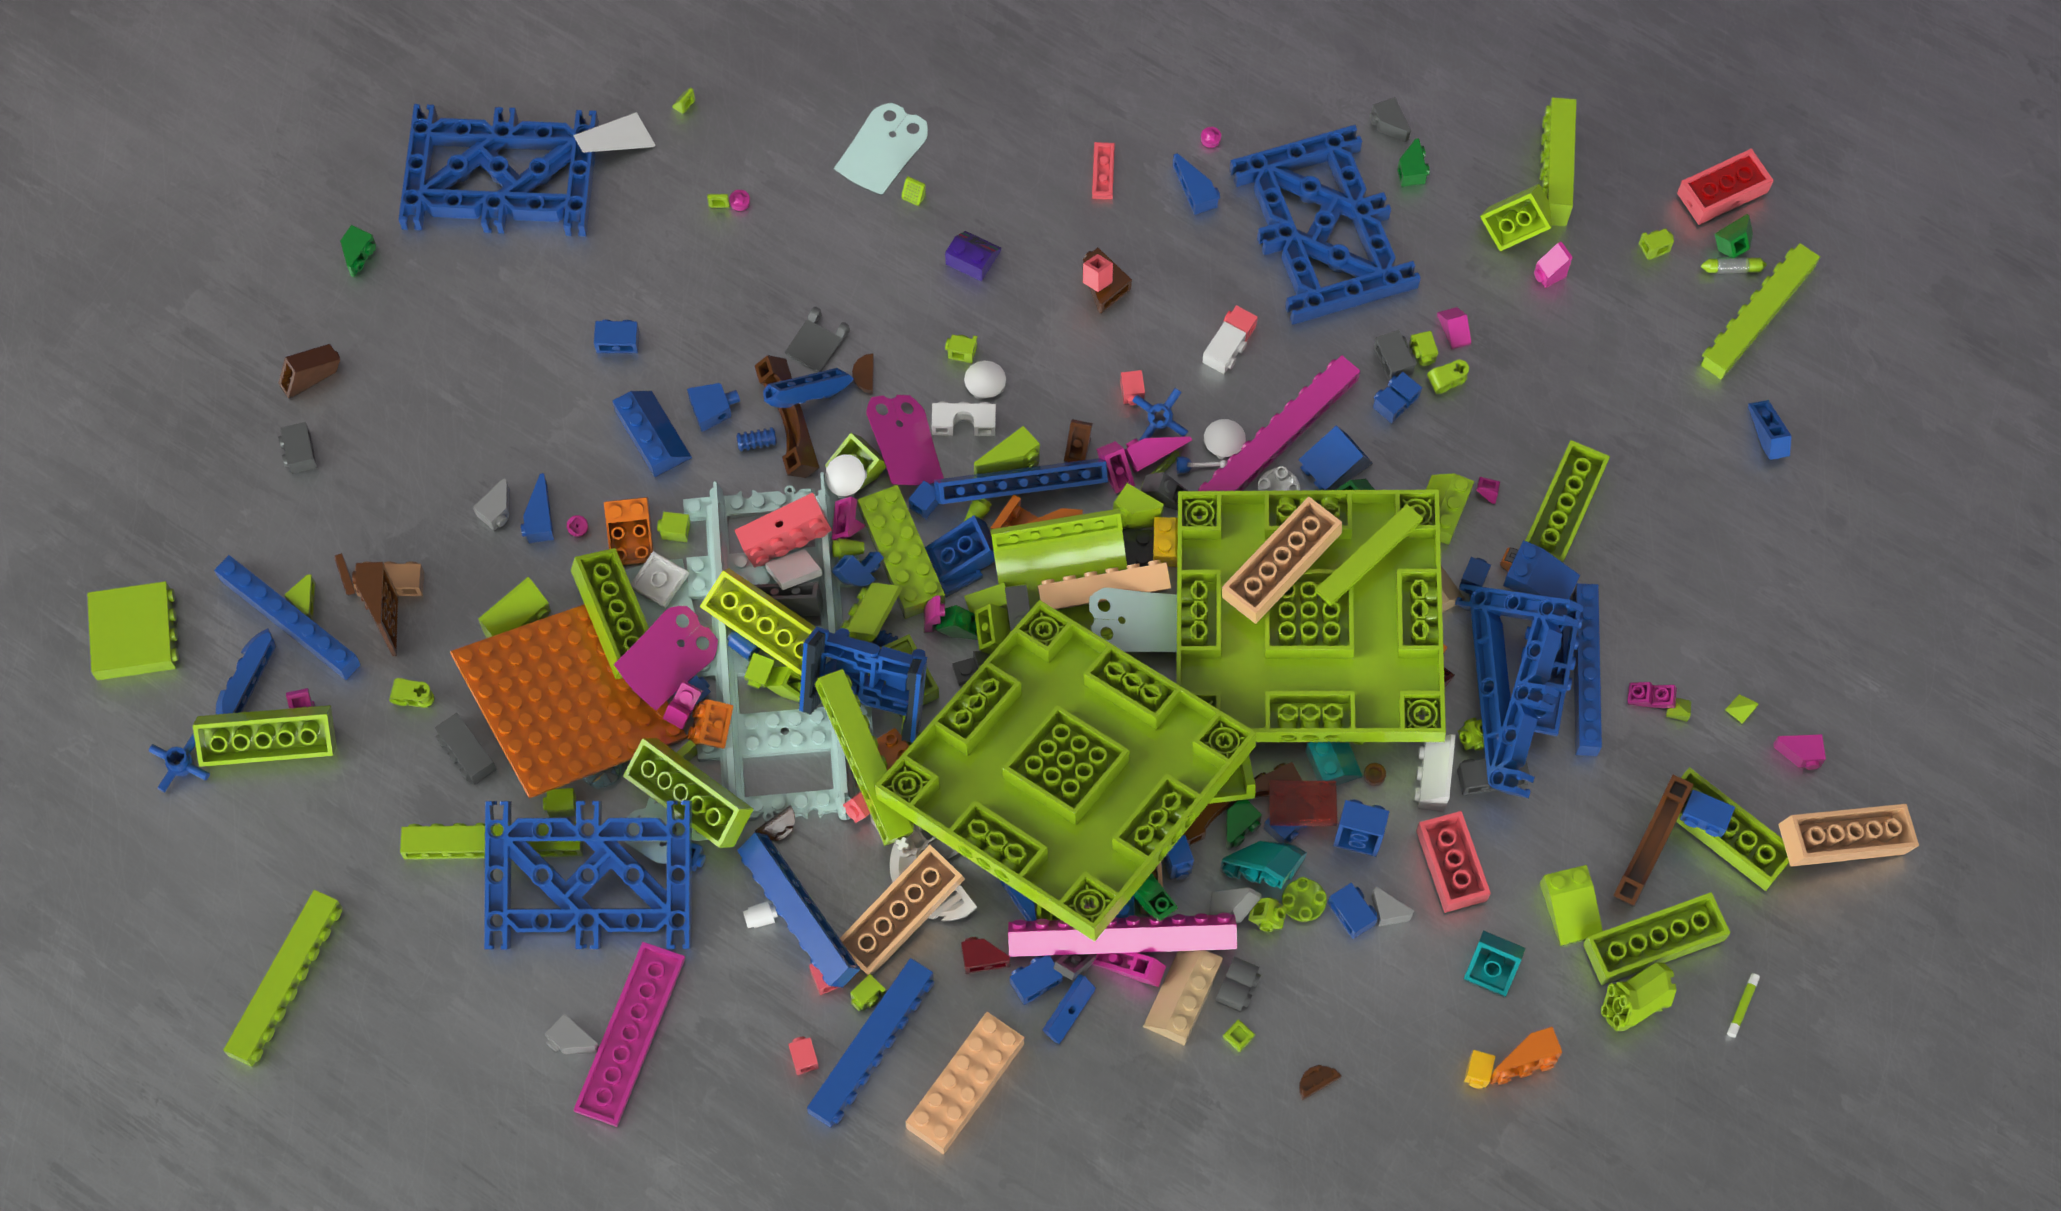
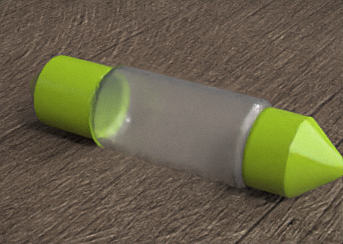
M1717 257L1716 259H1708L1701 265L1706 272L1717 274L1761 272L1767 266L1762 258Z

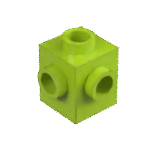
M1471 718L1466 720L1464 726L1457 730L1465 750L1475 749V751L1484 749L1482 719Z
M1261 898L1250 911L1248 920L1260 926L1259 929L1262 931L1272 932L1273 929H1283L1287 907L1281 905L1279 900L1275 898Z

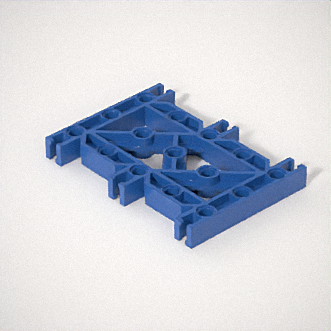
M414 104L398 219L402 230H408L407 221L409 215H416L413 218L414 229L423 230L425 211H427L432 217L478 219L482 215L481 225L484 233L492 232V228H489L491 218L498 219L494 220L498 233H505L507 214L514 220L559 222L564 218L563 227L566 236H572L571 228L573 221L580 222L578 223V236H587L595 152H582L573 135L598 127L597 111H589L591 123L590 125H585L586 119L583 117L582 110H576L574 129H572L567 123L522 121L518 124L516 109L511 107L509 108L510 119L508 122H504L503 108L495 107L493 126H490L486 120L441 118L437 121L438 115L435 106L428 104L426 107L429 110L428 118L423 119L425 113H422L420 104ZM434 146L470 147L461 155L451 156L448 159L447 165L430 177ZM501 149L551 150L542 158L533 159L529 164V168L520 175L509 165L505 157L497 153ZM570 162L567 194L529 193L539 185L548 184L552 179V175ZM480 165L491 175L492 180L502 187L498 191L448 190L457 182L468 180L471 172Z
M1356 125L1233 159L1230 162L1229 171L1231 175H1235L1234 183L1236 187L1255 182L1254 193L1268 225L1258 228L1257 235L1259 244L1263 243L1262 252L1264 256L1283 250L1282 261L1296 293L1295 296L1287 298L1286 311L1291 312V309L1303 307V309L1298 311L1292 310L1290 316L1292 325L1419 288L1421 277L1418 272L1414 273V261L1394 266L1396 257L1381 224L1382 221L1389 219L1391 213L1389 204L1384 207L1387 200L1385 193L1382 192L1365 197L1366 186L1352 154L1360 152L1362 146L1361 137H1356ZM1327 162L1339 191L1321 184L1315 176L1304 177L1293 171ZM1280 188L1298 195L1304 203L1321 205L1308 233L1296 228ZM1341 214L1351 218L1368 260L1349 252V249L1342 244L1332 245L1327 242ZM1309 257L1328 264L1329 269L1334 272L1344 271L1356 278L1321 288ZM1296 268H1301L1303 271H1298ZM1310 303H1316V304H1318V305H1317V306H1313V305H1311Z
M485 801L484 949L495 948V944H492L493 931H502L503 944H501V949H510L511 927L516 932H568L574 925H576L575 949L587 948V944H583L584 930L593 931L594 944L590 945V949H600L601 926L607 932H658L667 925L666 949H676V945L673 944L674 930L684 931L685 944H682L683 949H690L692 947V801H681V805H685L684 819H675L674 805H678V801H667V824L661 818H608L602 824V801H592V805H595L593 819L584 818L583 805H586V801H576V824L570 818H517L511 824L512 801H500V805H504L503 819L497 820L494 819L493 805H497V801ZM678 822L685 826V832L681 836L674 832V826ZM497 823H500L504 829L500 836L495 835L493 832V827ZM542 823L547 824L549 827V832L545 836H542L538 831L539 825ZM587 823H591L594 826V833L591 836L586 835L583 830ZM631 823H636L640 827V831L636 836L631 835L629 832ZM527 841H585L595 853L566 881ZM617 841H667V891ZM511 859L559 908H511ZM542 868L546 869L549 873L546 881H542L538 877V872ZM587 868L594 872V878L591 881H587L583 876V872ZM612 868L622 878L624 883L650 908H592L582 897ZM632 868L637 869L640 874L636 881H632L628 875ZM677 868H681L685 872V877L682 881L674 878L673 874ZM495 869H500L503 872L501 881H496L493 878ZM679 913L684 916L685 923L682 926H677L674 923L673 918L675 914ZM495 914H499L503 918V924L500 927L493 923ZM540 914H545L548 917L549 921L545 927L538 923ZM585 914L593 916L594 923L592 926L584 924L583 917ZM630 914H636L639 917L640 921L637 926L629 924L628 917Z

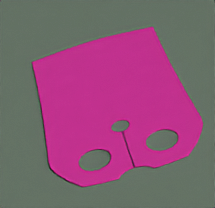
M884 395L871 397L866 413L882 453L891 483L896 485H920L923 481L930 484L934 483L936 479H944L923 407L910 395H896L892 399ZM902 403H910L913 407V412L911 414L903 412L901 409ZM884 404L888 408V414L880 415L876 411V405ZM900 420L903 426L898 427L896 421Z
M688 606L671 607L662 613L639 640L614 663V666L628 685L645 702L657 710L678 691L683 681L688 682L714 659L718 639L709 627L706 628L700 625L698 615ZM680 614L686 615L689 619V624L685 628L679 627L676 623V618ZM701 636L706 637L709 641V647L706 650H701L697 647L696 640ZM679 639L685 642L683 647L677 645Z

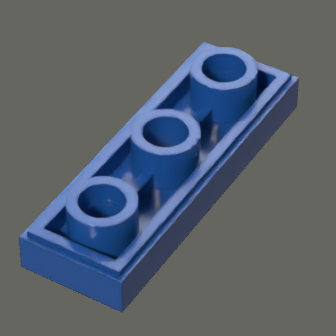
M1078 975L1043 1028V1031L1055 1043H1061L1096 990L1095 986L1083 975Z

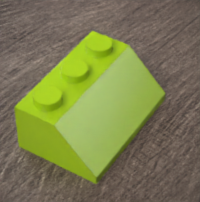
M1540 184L1489 206L1480 216L1499 251L1552 228L1549 200Z
M1455 473L1432 475L1426 490H1439L1440 542L1447 545L1452 540L1474 484L1473 480Z
M527 577L479 617L478 620L485 636L489 638L546 618L551 609L548 601L533 581Z
M871 583L867 588L863 587L856 597L859 599L858 603H854L848 612L850 617L842 623L840 628L849 630L850 638L871 643L879 634L902 587L880 583Z

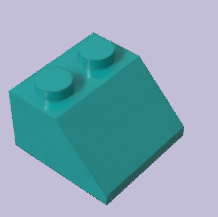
M1349 742L1307 743L1305 752L1321 791L1363 777Z
M1483 930L1464 979L1506 997L1526 948Z

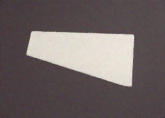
M637 112L573 135L582 152L656 146Z

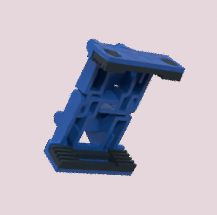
M816 626L803 643L799 711L811 715L814 709L821 703V698L814 685L819 677L843 669L845 675L850 677L852 682L851 689L854 695L858 696L861 704L906 716L903 722L902 741L913 743L918 735L922 719L927 667L925 651L915 649L911 655L884 646L880 649L877 644L850 638V632L845 628H840L835 633H831L827 629ZM826 657L832 658L828 663H826Z

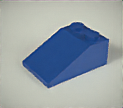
M975 515L925 547L940 583H946L975 572L976 569L981 570L995 562L991 532L987 523ZM947 571L949 572V573H947L946 575H944V576H942V577L940 578V575H942L943 573H945V572H947Z
M1523 540L1507 573L1503 586L1515 592L1569 600L1580 575L1543 548Z

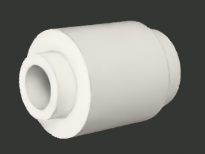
M769 901L750 906L748 910L743 911L748 928L754 927L755 929L775 923L774 918L778 917L775 905H770Z

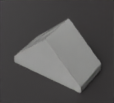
M1375 887L1371 897L1374 909L1377 912L1378 926L1411 920L1414 913L1413 909L1380 888Z

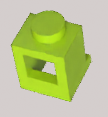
M1667 229L1654 230L1649 235L1645 232L1642 233L1639 245L1647 259L1650 260L1670 252L1674 243V237Z
M1427 331L1411 335L1409 348H1412V353L1415 359H1418L1419 365L1429 366L1436 362L1438 350L1432 332Z
M952 334L951 338H947L945 350H948V359L973 364L978 346L977 336L973 335L971 339L965 335L957 336Z
M869 974L850 992L851 1004L858 1011H865L868 1007L872 1008L878 1003L879 996L884 997L886 989Z

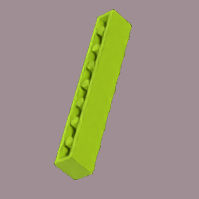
M1801 243L1795 249L1791 248L1785 255L1786 260L1783 263L1780 261L1774 268L1773 276L1770 277L1768 275L1761 284L1763 288L1760 291L1756 289L1749 299L1751 302L1748 305L1744 304L1740 308L1737 319L1732 318L1726 326V332L1718 334L1714 340L1716 344L1712 348L1709 346L1702 354L1704 360L1701 366L1722 380L1813 271L1820 259L1819 255Z
M843 669L819 677L814 685L884 846L896 842L897 839L901 840L902 837H909L914 832L913 822L877 799L875 784L887 772V762L885 757L880 755L877 748L878 741L868 728L870 726L869 720L866 715L862 714L860 700L851 689L852 682L850 677L845 675Z
M439 823L431 824V826L409 824L408 827H402L400 853L404 859L485 858V823H476L475 826H467L464 823H455L453 826H444ZM500 823L494 825V834L497 836L502 835L503 826ZM542 823L539 825L538 831L542 836H545L549 832V827L547 824ZM527 841L542 857L583 856L584 841Z
M313 890L224 1047L223 1051L229 1057L251 1067L260 1060L265 1043L272 1039L275 1032L274 1027L278 1021L283 1019L286 1013L285 1008L288 1002L295 998L297 986L300 981L306 978L310 963L318 957L320 945L328 939L333 922L337 921L341 916L342 906L338 900Z

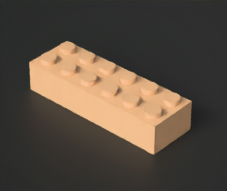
M1308 496L1223 585L1222 598L1256 624L1342 534V521Z
M1907 804L1791 815L1778 824L1790 867L1904 855L1919 846Z
M929 845L840 937V940L858 966L867 975L871 974L873 976L965 878Z
M986 1012L906 1121V1128L944 1155L1023 1047L1024 1037L989 1012Z

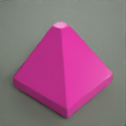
M1479 477L1477 492L1490 503L1495 504L1500 482Z

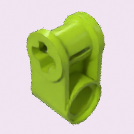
M1459 359L1429 371L1427 377L1435 393L1441 394L1465 383L1469 372V365L1464 360Z
M403 678L394 679L389 698L391 703L399 706L427 708L433 704L435 696L427 683Z

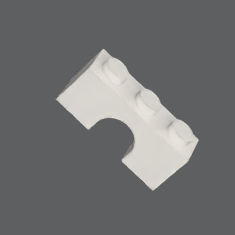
M945 401L932 403V435L953 436V428L957 422L969 421L974 426V436H995L996 404L981 402L979 404H970L969 402L948 403Z

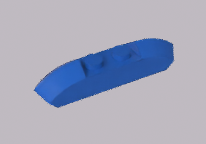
M834 368L771 383L763 390L764 401L773 407L789 408L796 403L802 404L807 400L822 399L823 396L826 399L841 392L854 378L839 368Z
M269 628L255 635L242 649L241 653L244 656L238 660L234 676L229 678L226 685L227 689L221 690L216 703V715L243 712L276 648Z

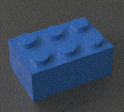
M1355 799L1345 800L1333 846L1377 857L1390 811L1385 810L1384 807L1379 805H1364L1361 801Z

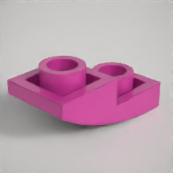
M934 596L925 605L924 633L932 632V625L941 624V616H945V603L940 602V596Z
M1651 682L1629 683L1628 704L1651 708H1675L1677 687L1675 685H1653Z

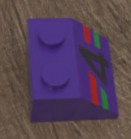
M964 231L954 237L946 250V265L982 282L999 255L1001 247Z

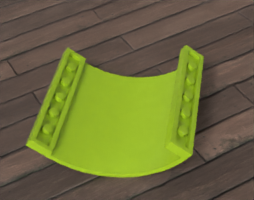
M1119 508L990 529L998 583L1006 582L1007 587L1026 584L1030 610L1040 600L1038 585H1042L1041 581L1054 579L1055 582L1063 581V577L1075 575L1077 579L1084 577V573L1097 571V575L1105 574L1106 569L1118 567L1119 571L1127 570ZM1109 601L1098 602V608L1103 612L1109 611ZM1089 604L1057 610L1092 632L1091 625L1094 623V617L1089 610ZM1007 605L1002 606L1004 609L1008 610ZM1124 617L1118 618L1120 624L1126 622ZM1109 627L1101 629L1100 634L1105 640L1113 638V631Z

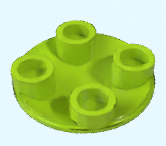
M1299 877L1297 880L1289 883L1282 894V905L1287 907V915L1297 921L1307 922L1318 918L1325 910L1327 896L1322 886L1306 877Z

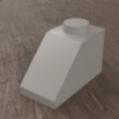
M504 478L473 506L476 516L493 531L498 527L504 526L510 517V489L507 480Z
M1250 887L1211 892L1210 915H1218L1219 913L1235 914L1236 923H1239L1261 899V893Z
M565 1014L545 1033L549 1040L547 1042L548 1046L555 1052L560 1050L563 1054L597 1052L599 1049L598 1043Z

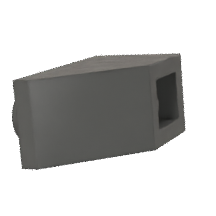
M1165 472L1146 474L1141 488L1142 492L1163 503L1164 507L1177 511L1178 491H1188Z

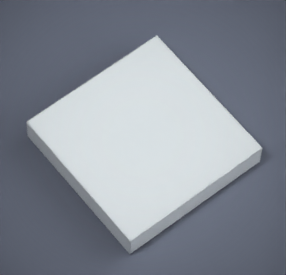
M805 549L765 563L766 570L782 590L822 576L821 568Z
M653 551L631 582V586L637 593L666 609L688 577L689 572Z

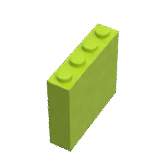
M166 581L87 593L91 673L97 680L176 669L179 653L178 649L175 648V641L178 640V635L173 625V621H176V611L172 608V601H175V592Z

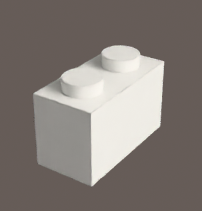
M1224 321L1203 353L1202 363L1225 374L1228 368L1232 369L1238 352L1242 353L1247 345L1245 341L1246 333Z

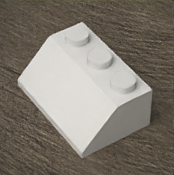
M1453 734L1445 735V742H1425L1424 746L1419 748L1418 759H1422V766L1417 769L1416 780H1420V787H1416L1414 800L1418 801V809L1444 812L1450 797L1455 735Z

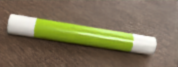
M1752 973L1727 1032L1731 1037H1736L1760 976Z

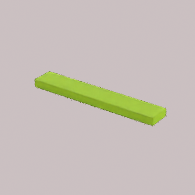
M1406 504L1315 589V592L1332 606L1423 521V517Z

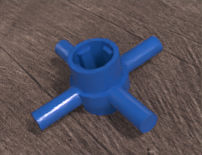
M1174 388L1164 404L1151 405L1139 395L1134 397L1132 401L1148 412V421L1150 423L1139 440L1151 438L1157 428L1163 429L1166 427L1171 428L1182 437L1187 435L1188 430L1173 420L1171 409L1182 393L1180 390ZM1163 410V416L1166 419L1164 421L1155 419L1157 412Z
M194 732L184 748L172 747L166 751L154 744L150 746L149 752L164 759L168 769L165 777L157 787L160 791L165 793L175 776H185L191 773L205 781L209 778V772L193 765V758L190 753L196 746ZM177 760L180 764L176 765L174 762Z

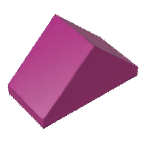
M1458 307L1437 312L1451 350L1471 344L1467 314Z

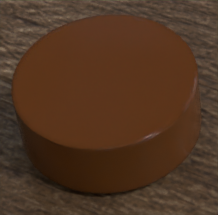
M1370 763L1364 770V780L1371 786L1381 785L1386 777L1385 768L1379 763Z

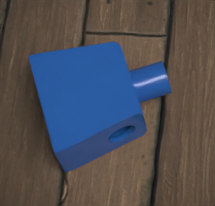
M720 383L687 389L688 397L701 432L729 419L732 416L729 405L740 402L737 390L724 393Z

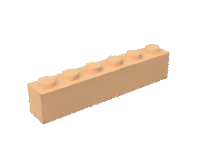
M1154 560L1148 562L1149 566L1140 567V564H1132L1127 566V570L1119 571L1118 567L1106 569L1105 574L1097 575V571L1084 573V577L1077 579L1075 575L1063 577V581L1055 582L1054 579L1041 581L1042 585H1038V592L1042 602L1055 610L1089 604L1090 596L1102 588L1154 593L1170 590L1171 584L1167 563H1161V560ZM1100 599L1098 602H1104V601H1107V600H1106V599Z

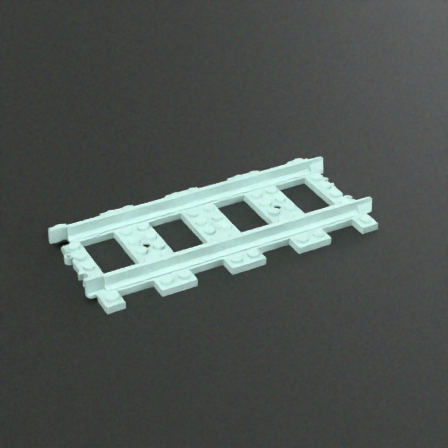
M821 472V490H818V496H816L815 490H811V488L800 489L795 493V488L791 485L785 487V494H782L780 491L757 493L755 490H752V496L748 499L743 497L742 491H739L737 495L724 496L722 488L717 481H714L713 488L709 492L710 497L683 499L684 514L689 515L690 521L706 520L708 556L686 558L687 571L689 572V598L692 600L705 599L722 571L728 568L753 585L777 584L766 570V565L754 568L745 553L730 554L728 518L767 515L813 493L823 509L831 529H833L835 501L848 497L838 496L831 492L826 484L825 475ZM830 531L826 536L815 539V547L795 548L786 555L805 549L821 568L822 576L807 582H819L823 597L821 626L817 627L835 633L843 623L840 588L853 586L842 583L831 572L841 559L833 557L832 531ZM859 555L854 556L860 562ZM712 616V631L718 639L716 655L696 675L698 678L715 679L717 701L734 706L725 749L703 744L697 745L698 761L720 760L722 786L754 808L748 821L758 820L763 815V820L766 823L774 817V814H779L790 805L794 810L795 817L803 816L805 819H808L809 811L816 810L819 818L824 814L838 813V817L841 820L851 819L843 804L859 793L860 788L856 787L855 777L825 708L817 707L811 715L801 712L799 709L740 714L738 677L745 676L750 661L728 646L729 641L727 639L733 629ZM701 636L696 640L699 649L706 650L709 647V641L706 637ZM762 649L758 653L774 660V667H787ZM827 657L826 663H828L832 658ZM861 704L862 714L867 716L870 725L868 728L871 734L874 735L872 707ZM788 728L789 733L783 735L781 734V729ZM831 751L833 789L745 797L743 758Z

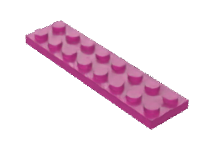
M642 942L573 1109L574 1112L618 1127L685 961V956Z

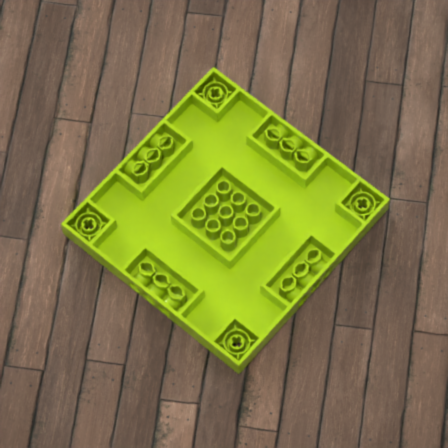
M1439 490L1178 491L1176 684L1256 732V742H1445ZM1309 496L1342 521V534L1255 624L1222 598V587ZM1406 504L1423 517V521L1332 606L1315 592V589ZM1419 715H1423L1425 720H1420Z
M1039 600L875 784V790L879 801L1095 942L1255 748L1256 732Z

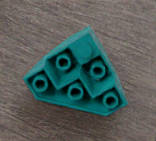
M1258 841L1225 856L1221 861L1220 868L1223 869L1224 874L1231 878L1236 877L1240 879L1243 874L1244 878L1254 883L1256 881L1260 884L1264 879L1268 885L1272 887L1277 886L1281 889L1287 879L1292 881L1304 862L1307 852L1291 844Z

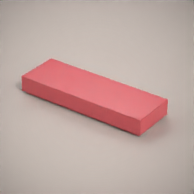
M1094 142L1092 199L1112 200L1115 143Z

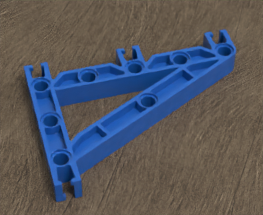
M1461 584L1459 590L1469 594L1471 599L1470 601H1463L1461 597H1457L1455 605L1471 611L1488 783L1492 788L1506 794L1529 798L1531 791L1517 786L1519 780L1522 781L1523 779L1533 783L1535 778L1525 772L1518 771L1525 765L1538 719L1534 710L1554 712L1555 704H1548L1542 700L1544 694H1550L1554 697L1559 695L1558 690L1543 685L1550 679L1562 633L1559 625L1578 628L1580 620L1567 616V611L1574 609L1578 612H1583L1584 606L1568 599ZM1500 616L1533 621L1511 697L1504 630Z

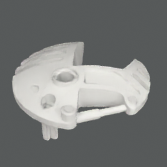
M914 824V832L907 838L897 839L892 848L890 856L892 882L929 845L946 860L957 855L959 852L936 837H932L929 840L926 839L921 833L924 829ZM959 885L928 918L934 920L942 916L944 918L941 921L958 920L970 915L977 909V906L962 886Z

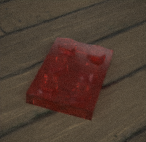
M1269 780V825L1337 826L1336 781Z

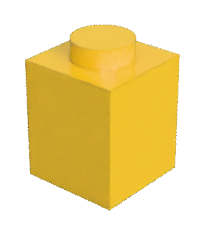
M1473 1050L1464 1081L1474 1088H1487L1496 1056Z

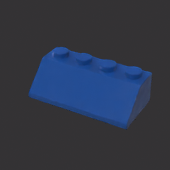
M630 391L612 400L615 413L654 478L692 458L652 391Z

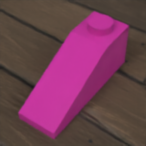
M1190 436L1144 438L1139 442L1135 438L1125 444L1127 448L1124 451L1131 469L1136 473L1192 441V438Z
M1136 952L1097 954L1096 959L1092 963L1159 987L1166 969V965L1157 959Z

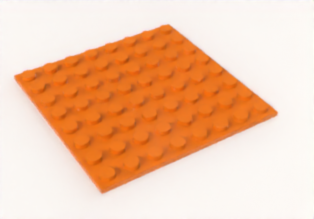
M585 604L450 652L529 799L630 761L642 738H658L667 746L687 739L683 729L663 719L669 705L668 701L655 710L628 685L624 678L615 679Z

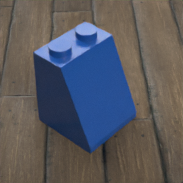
M1337 425L1298 459L1303 464L1300 468L1307 476L1312 475L1316 479L1314 484L1319 490H1336L1373 464L1352 438Z

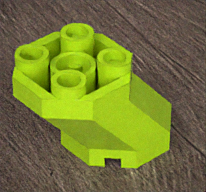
M1656 962L1625 982L1608 985L1604 1004L1601 1007L1602 1016L1606 1018L1607 1023L1616 1031H1625L1654 1012H1661L1664 1010L1663 1008L1671 1007L1677 991L1676 984L1671 982L1674 972L1665 963Z

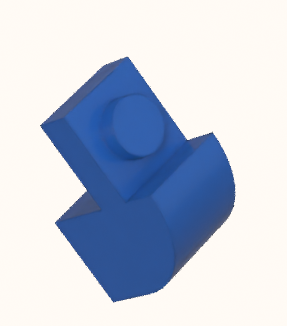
M870 552L860 563L853 555H844L831 572L846 585H869L876 580L870 573L878 570L881 566L880 562L884 557L879 552Z

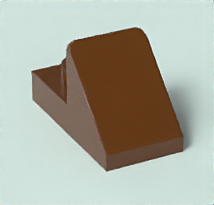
M1075 419L1071 420L1064 461L1086 460L1091 442L1090 436L1093 423Z

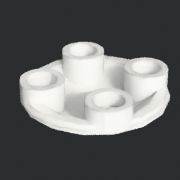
M980 361L969 367L964 381L969 392L977 400H982L1005 390L1006 376L1004 370L998 364L991 361Z
M1219 419L1212 422L1206 428L1204 443L1207 449L1219 459H1227L1241 451L1242 446L1246 443L1245 432L1235 421Z
M845 454L834 458L829 463L825 474L826 484L831 492L844 497H851L861 489L864 480L867 478V471L864 469L861 461L852 455Z
M1283 466L1265 472L1258 481V491L1300 490V483L1297 477Z

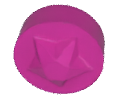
M1207 127L1202 131L1201 143L1205 147L1214 148L1220 144L1221 132L1217 128Z
M744 190L733 191L729 197L730 206L736 211L746 210L750 205L749 194Z
M572 516L567 521V530L573 536H583L588 530V522L583 516Z

